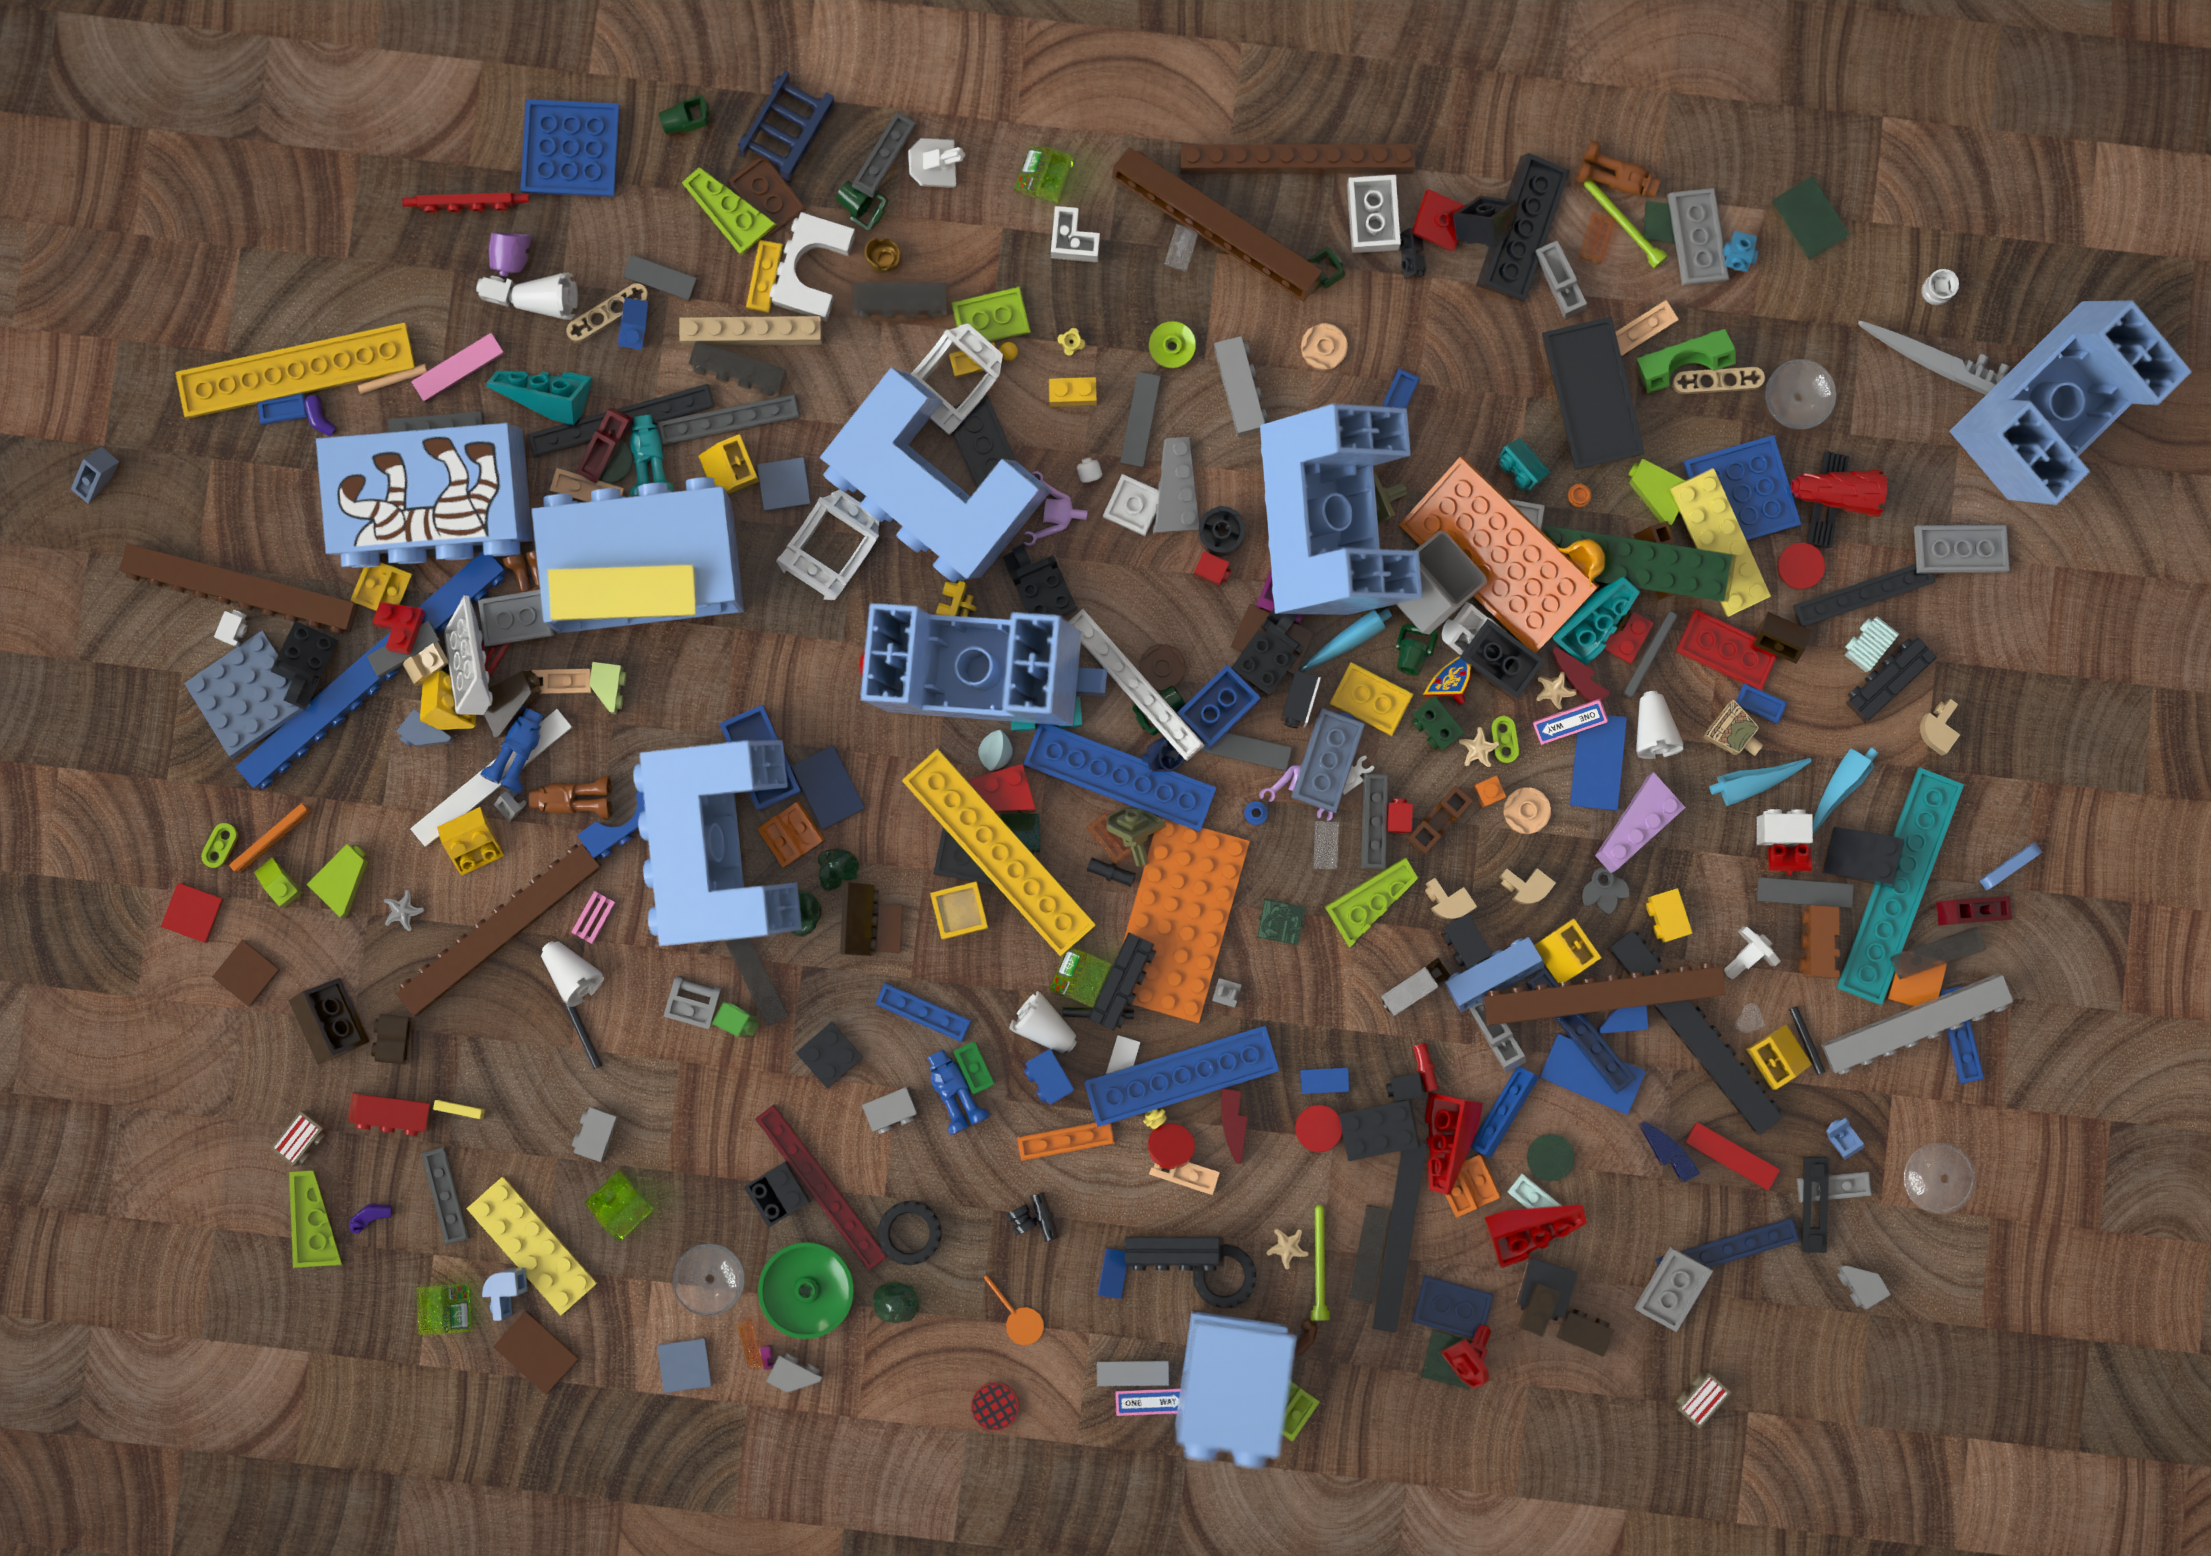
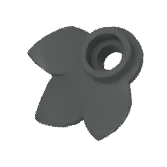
M1601 867L1594 871L1592 881L1584 886L1582 892V900L1585 906L1597 903L1599 908L1607 914H1611L1615 910L1618 898L1629 897V888L1626 882L1616 878L1614 872L1610 873L1606 867ZM1601 875H1605L1608 879L1605 884L1599 881Z

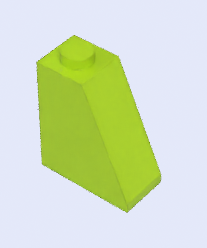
M1642 459L1639 464H1633L1628 474L1631 476L1629 484L1660 523L1668 521L1671 527L1679 509L1669 488L1685 480Z
M346 844L307 884L340 918L344 919L350 912L368 861L364 858L366 853L358 845L353 847Z

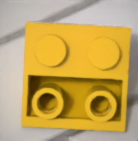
M740 434L715 444L699 455L706 476L714 478L715 485L723 487L727 494L760 482Z
M438 670L423 682L420 721L438 730L475 727L476 715L456 714L449 674Z
M481 807L437 827L441 843L461 876L504 856L495 833Z
M1575 919L1569 920L1534 945L1544 965L1557 983L1568 981L1601 958Z
M1787 1024L1746 1048V1051L1771 1090H1776L1812 1065Z

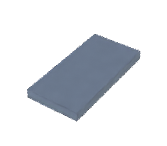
M1323 708L1319 709L1291 798L1332 813L1337 812L1365 723Z

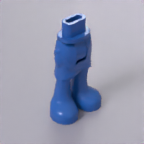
M526 708L523 716H519L518 720L510 728L500 746L502 750L494 763L489 767H485L480 776L499 784L505 766L514 751L517 755L504 776L501 785L515 793L521 794L523 785L519 777L531 751L538 745L541 729L539 724L543 715Z
M944 1049L927 1057L931 1065L929 1069L931 1071L930 1080L932 1085L939 1092L942 1102L945 1103L950 1114L951 1123L948 1126L950 1136L970 1127L954 1098L957 1093L972 1126L991 1116L987 1109L979 1108L974 1102L968 1090L970 1087L966 1083L961 1070L952 1058H948Z

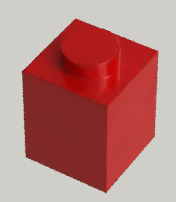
M1203 551L1194 571V576L1220 586L1222 581L1227 582L1231 573V569H1228L1229 562Z
M1393 799V803H1388L1387 832H1412L1413 804L1407 803V799Z

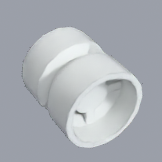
M1948 269L1935 271L1926 279L1922 286L1924 299L1932 305L1946 303L1958 290V277Z

